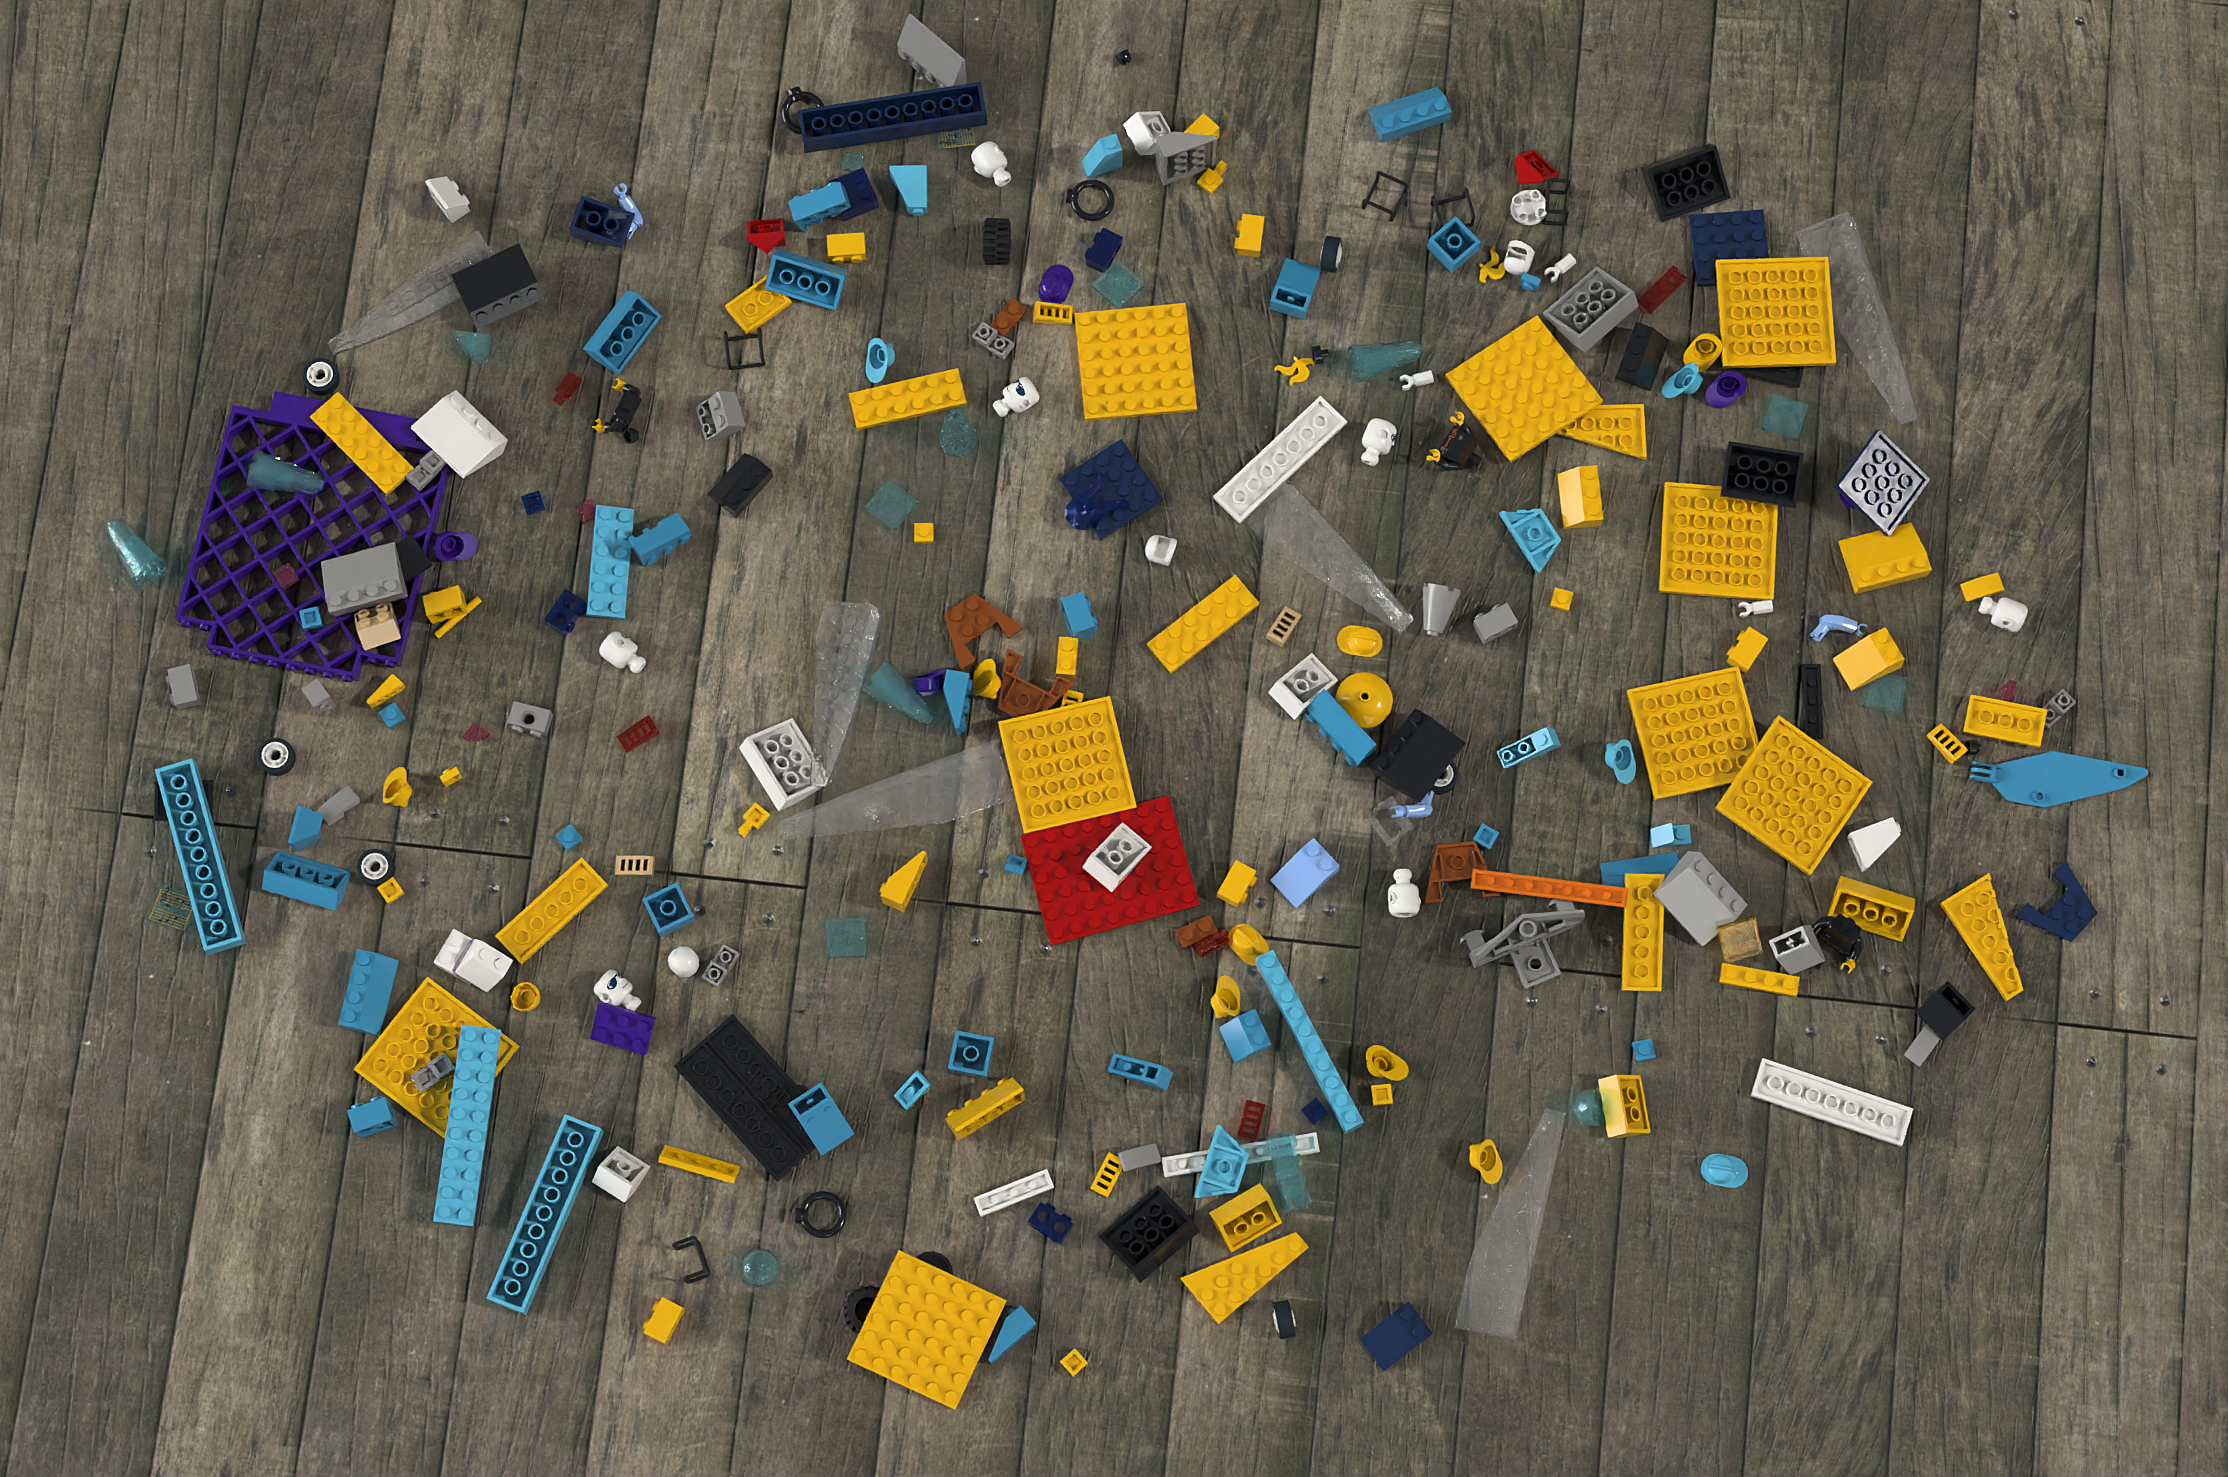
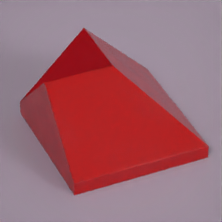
M1534 149L1519 154L1513 166V169L1518 173V184L1543 183L1547 179L1555 178L1559 175Z
M784 218L747 221V239L767 255L774 247L786 246Z

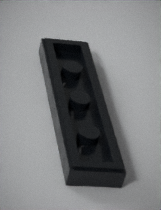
M1801 664L1803 733L1813 740H1822L1821 664Z

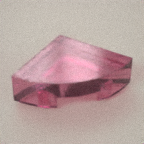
M474 722L463 735V739L469 742L486 739L490 733Z

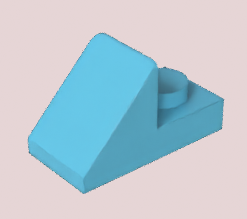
M1672 823L1650 829L1652 848L1692 844L1689 824L1673 826Z
M917 1070L895 1093L894 1097L908 1110L922 1095L929 1092L931 1084Z

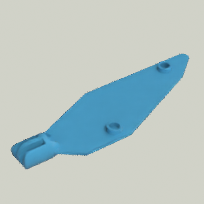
M2052 751L1996 765L1972 761L1971 765L1982 768H1971L1970 772L1977 775H1970L1969 779L1992 783L2006 801L2045 808L2124 789L2146 777L2148 771L2142 767ZM2118 770L2122 772V776L2117 774Z

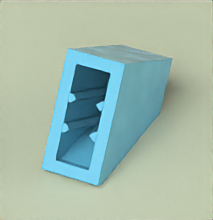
M1113 134L1099 139L1081 161L1088 179L1122 167L1123 150L1117 135Z
M927 165L889 166L890 176L908 213L914 216L927 214Z

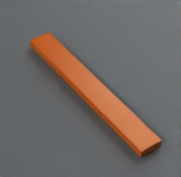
M1473 869L1471 888L1626 907L1628 888L1480 869Z

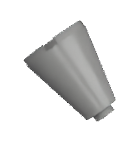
M1423 583V630L1427 631V635L1438 637V633H1443L1460 596V590L1455 588L1454 590H1449L1450 588L1447 586Z

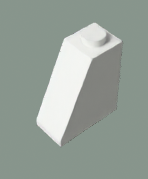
M1893 817L1851 832L1847 836L1862 872L1866 871L1901 835L1900 825L1897 821H1894Z

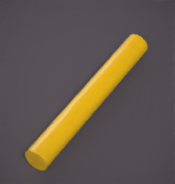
M478 596L467 604L468 613L482 602ZM468 613L451 618L434 635L438 639L441 638Z

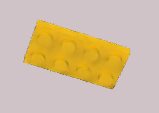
M1970 695L1963 733L2040 748L2047 709Z

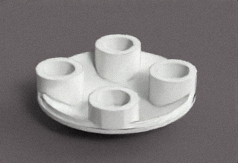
M1538 190L1521 191L1512 198L1511 214L1517 222L1523 225H1535L1541 222L1547 214L1545 211L1546 199Z

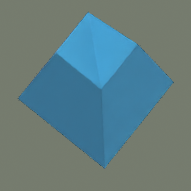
M297 806L288 843L295 851L300 852L322 838L319 831L324 814Z

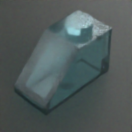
M452 330L454 340L470 360L476 363L489 362L492 345L490 334Z

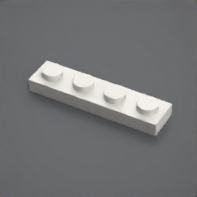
M1045 1169L974 1197V1201L980 1217H983L1054 1189L1048 1170Z

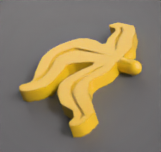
M1496 246L1490 249L1491 261L1485 265L1479 263V267L1482 268L1479 281L1483 284H1486L1485 279L1487 276L1492 280H1498L1505 274L1504 262L1499 265L1498 269L1491 268L1499 263V256L1495 252Z
M1295 356V363L1291 367L1278 365L1274 371H1280L1283 375L1291 376L1297 368L1298 374L1291 377L1290 386L1293 383L1305 382L1310 373L1306 366L1310 364L1314 366L1312 358H1301L1299 360Z

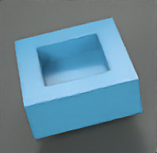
M1524 272L1519 285L1527 291L1537 292L1541 279Z
M318 606L299 611L304 631L323 626Z
M395 702L378 712L389 729L406 719Z
M1482 823L1473 841L1490 850L1499 832Z
M571 824L556 835V838L568 852L583 840Z
M1009 854L1004 870L1022 875L1027 866V859Z
M1651 1038L1631 1043L1636 1062L1656 1058Z

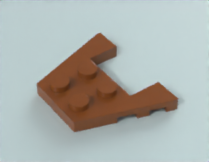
M975 593L944 614L961 671L976 662V659L965 645L996 624L999 625L1008 639L1023 630L1020 624Z
M1007 649L998 709L1014 717L1047 711L1074 685V682L1058 675L1050 692L1015 675L1024 657Z
M1475 841L1436 845L1425 905L1443 902L1441 883L1472 880L1473 869L1488 870ZM1482 890L1483 899L1501 896L1498 891Z

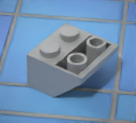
M718 391L696 407L705 441L733 435L745 427L736 392Z
M1811 925L1798 927L1769 940L1776 959L1789 975H1794L1826 961Z

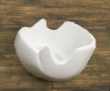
M679 946L668 956V965L679 977H690L699 968V957L691 948Z

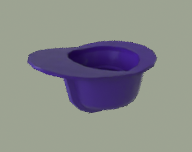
M1059 264L1048 268L1038 290L1039 298L1042 302L1061 304L1065 301L1074 280L1072 271L1065 265Z
M1727 370L1720 373L1717 379L1707 388L1705 394L1706 401L1714 408L1727 407L1746 390V379L1737 371Z
M445 531L434 540L435 555L442 561L469 559L478 548L477 539L469 532Z
M953 667L942 668L925 675L913 676L909 680H914L919 696L933 695L941 690L946 670H952Z

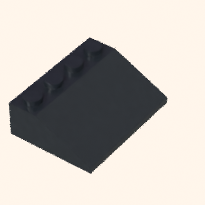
M1709 143L1641 167L1646 187L1661 222L1731 198L1717 146Z
M519 243L451 274L477 330L545 298Z
M1729 441L1725 449L1720 496L1796 509L1804 453Z
M1415 708L1372 763L1370 769L1377 779L1420 803L1465 745V742L1432 717Z
M1157 1185L1101 1233L1099 1238L1132 1276L1141 1283L1200 1231L1194 1221Z

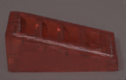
M648 715L618 735L617 738L626 753L660 733ZM648 724L649 728L651 729L650 732H647L646 728L644 727L645 725ZM640 728L642 729L643 733L645 734V735L642 736V737H641L640 733L638 732V730H639ZM632 733H635V735L637 736V741H635L632 737ZM627 736H628L629 740H630L631 743H632L630 746L627 744L626 740L624 739V738L627 737Z
M1246 1100L1237 1138L1256 1142L1266 1104ZM1249 1106L1259 1108L1260 1113L1248 1110ZM1247 1114L1258 1116V1120L1246 1116ZM1245 1121L1256 1123V1127L1246 1125ZM1243 1128L1253 1130L1255 1132L1254 1134L1247 1133L1243 1131Z

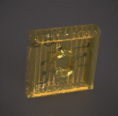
M1754 916L1717 926L1722 955L1726 964L1763 953Z

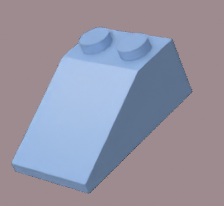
M1313 838L1270 881L1297 909L1339 871L1340 865Z

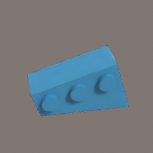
M840 181L831 182L824 188L813 189L806 195H798L793 200L788 201L794 222L804 233L809 230L808 227L810 225L823 223L822 219L828 215L834 217L851 207L845 187Z
M678 512L657 523L658 526L652 530L646 528L642 531L644 534L636 538L633 535L628 537L633 551L644 567L654 564L663 554L671 553L675 546L689 541L692 536L691 531Z

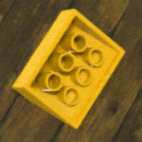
M1912 523L1897 526L1890 536H1885L1880 531H1875L1838 541L1855 594L1926 577L1932 570L1926 550Z
M1006 1077L997 1083L998 1086L994 1089L988 1088L981 1093L982 1096L978 1099L972 1098L964 1103L965 1107L960 1110L956 1108L947 1114L946 1122L958 1141L1025 1100L1024 1089L1013 1077L1010 1079Z

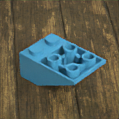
M1286 258L1275 285L1269 309L1305 320L1321 269Z
M947 669L943 686L944 696L957 737L960 738L961 732L965 733L967 721L965 714L969 713L970 703L968 696H972L973 680L970 679L969 673Z
M822 1082L788 1103L821 1156L855 1135Z

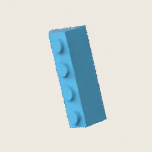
M1438 87L1368 109L1381 143L1450 121L1452 112L1446 96Z
M777 248L772 257L764 289L836 311L849 270Z
M626 290L583 349L594 360L619 375L662 316L638 293Z
M1323 689L1306 708V718L1311 724L1315 723L1320 728L1319 732L1325 738L1328 737L1333 742L1331 743L1335 750L1341 751L1345 755V760L1351 766L1355 765L1358 768L1374 754L1376 743L1336 700Z
M278 851L264 870L262 889L292 899L305 901L309 904L322 906L326 909L336 910L343 900L352 872Z
M1674 852L1600 863L1603 885L1624 887L1625 873L1665 874L1666 878L1680 860L1677 853Z
M357 949L338 1023L342 1029L376 1036L381 1035L399 963L398 960L378 953Z

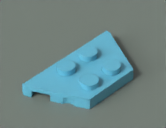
M1532 509L1530 511L1517 510L1516 512L1501 511L1499 515L1537 575L1540 574L1561 542L1559 535L1542 509Z
M1220 1125L1216 1127L1194 1198L1235 1193L1238 1191L1249 1154Z

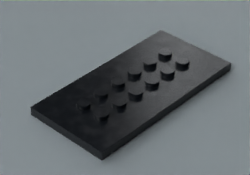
M733 1014L674 1065L676 1070L777 1182L816 1148L788 1103L804 1094V1092ZM758 1066L762 1067V1073L759 1072L757 1075H753ZM764 1071H767L771 1076L766 1077ZM750 1076L754 1077L749 1084L746 1082ZM777 1081H779L789 1091H783L780 1087H778ZM744 1083L747 1085L745 1089L742 1087ZM758 1085H762V1087L758 1088L756 1092L754 1091V1089ZM741 1088L743 1092L734 1101L735 1093ZM767 1092H769L768 1098L763 1101L761 1098L766 1097ZM781 1093H785L786 1095L778 1103L777 1097ZM746 1100H752L757 1107L756 1112L751 1116L746 1115L754 1111V1105L751 1102L744 1104L743 1102ZM775 1101L777 1105L771 1110L769 1107ZM732 1103L727 1111L742 1122L746 1130L751 1132L752 1135L748 1134L721 1111L726 1104ZM741 1105H743V1111L745 1112V1114H743L741 1111ZM765 1114L767 1117L760 1123V1117ZM758 1121V1123H759L758 1128H757L756 1130H753V1131H752V1130H749V1129H751V1128L755 1125V1123Z

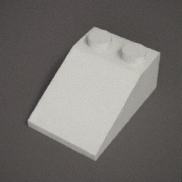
M1311 653L1280 678L1268 693L1295 720L1306 711L1309 704L1323 689L1328 691L1338 679Z
M1122 822L1089 856L1082 868L1113 892L1152 847Z

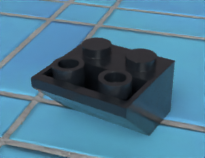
M1947 981L1937 988L1915 1013L1944 1040L1970 1016L1975 1008Z

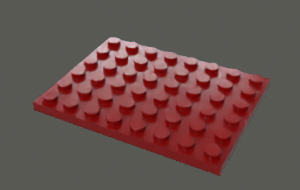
M1169 795L1136 804L1137 808L1020 835L1050 946L1200 906ZM1123 822L1152 848L1116 889L1111 892L1082 867L1089 856Z

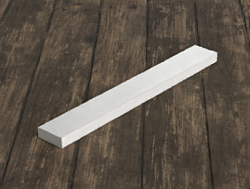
M1316 1132L1240 1145L1249 1154L1246 1164L1320 1152ZM1209 1150L1162 1157L1164 1178L1202 1172Z

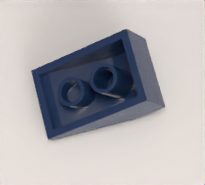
M582 196L569 228L570 236L590 243L623 248L635 213Z
M1408 1301L1360 1338V1340L1381 1369L1385 1371L1428 1339L1433 1333Z

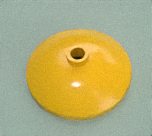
M1366 672L1356 673L1347 677L1338 687L1335 698L1336 702L1362 729L1373 728L1384 722L1389 716L1393 704L1392 692L1388 684L1379 676ZM1366 694L1368 699L1364 700L1361 696Z

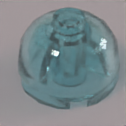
M1597 1088L1579 1092L1574 1099V1105L1570 1107L1572 1116H1576L1577 1121L1582 1126L1588 1128L1601 1127L1604 1123L1603 1105H1600L1598 1100L1601 1099V1095Z
M764 1248L749 1251L742 1259L740 1265L741 1274L745 1282L755 1288H766L772 1285L780 1273V1262L776 1255Z

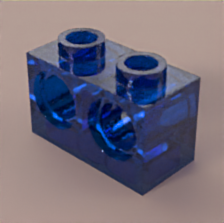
M565 589L544 621L547 626L566 636L568 632L571 633L575 628V622L578 617L581 618L584 615L587 605L583 599ZM570 603H577L574 609L567 608ZM560 618H565L566 622L564 624H557Z
M1040 1202L1027 1223L1061 1246L1074 1227V1224L1071 1223L1072 1219L1064 1213L1060 1215L1055 1212L1056 1208L1048 1202L1045 1204ZM1041 1212H1046L1049 1215V1219L1042 1222L1038 1219V1215ZM1058 1223H1062L1066 1227L1061 1233L1054 1230L1055 1225Z

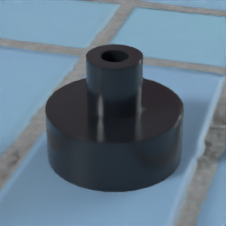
M1319 345L1311 347L1315 365L1322 364L1323 357L1329 356L1328 349L1321 350Z

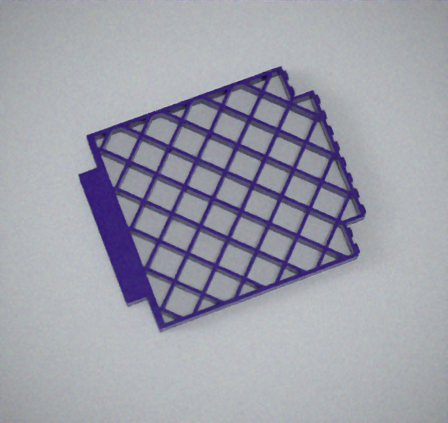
M275 391L269 412L232 405L176 613V620L181 626L186 628L196 626L199 627L198 629L209 632L211 629L207 648L212 655L218 657L228 655L234 660L240 661L243 658L248 659L253 664L263 662L273 668L283 666L285 669L294 672L297 669L304 670V673L309 675L319 673L323 674L322 676L325 678L334 679V677H339L342 681L350 683L353 680L359 681L364 660L369 664L383 663L384 666L389 668L401 667L425 571L405 584L406 589L411 585L413 587L410 599L407 597L403 598L408 605L406 615L397 620L401 630V639H399L398 644L396 641H392L396 648L395 658L365 652L367 650H364L362 643H356L346 626L355 621L354 614L358 611L350 612L341 618L336 616L337 620L314 635H311L309 630H305L304 632L308 638L285 653L281 651L272 634L296 619L302 627L299 611L317 607L326 602L325 593L312 572L321 567L322 561L340 557V555L366 540L370 548H373L374 545L369 537L393 522L402 536L406 538L407 534L397 520L421 505L430 516L428 527L413 535L418 544L424 541L422 550L429 559L452 468L446 463L440 470L441 477L439 483L422 494L407 481L417 497L391 511L381 496L383 491L377 485H374L372 480L354 462L331 476L327 474L318 459L338 447L331 439L312 450L301 434V431L327 436L310 418L327 401ZM354 407L394 449L423 455L410 463L413 468H416L420 464V460L432 450L426 442H421V438L411 429V426L419 419ZM256 422L288 429L266 441ZM253 426L263 444L238 459L231 448L233 438ZM298 435L309 453L283 467L273 450ZM270 452L280 470L255 485L244 467ZM229 453H231L235 461L226 466ZM315 461L326 479L300 494L289 476ZM241 470L252 487L226 502L219 491L221 483ZM360 470L371 488L346 503L335 485ZM287 479L297 497L272 511L261 493ZM332 487L343 505L317 520L306 502ZM258 496L269 514L243 529L233 511ZM377 496L388 514L363 529L352 511ZM219 497L223 505L215 509L217 498ZM435 497L431 512L426 502ZM304 505L314 523L289 538L278 520ZM230 514L240 532L215 546L208 536L210 525L225 515ZM349 514L360 532L334 547L324 528ZM275 522L286 540L260 555L249 537ZM320 531L331 547V550L306 564L295 546ZM207 540L208 544L212 549L203 554L204 546ZM246 540L257 558L232 573L221 555ZM292 549L303 567L277 582L266 564ZM218 558L228 576L203 591L196 580L198 569ZM263 566L274 585L248 599L238 581ZM309 575L320 594L294 608L283 590ZM234 584L245 600V603L220 617L209 599ZM195 585L200 593L191 598ZM280 593L291 611L266 626L255 608ZM206 602L217 620L212 622L186 617V613ZM252 611L262 629L237 644L226 625ZM221 628L234 646L233 648L216 645ZM343 628L354 647L328 662L318 643ZM268 637L280 656L274 657L246 650ZM314 646L326 665L324 667L292 659ZM356 657L352 672L338 669Z

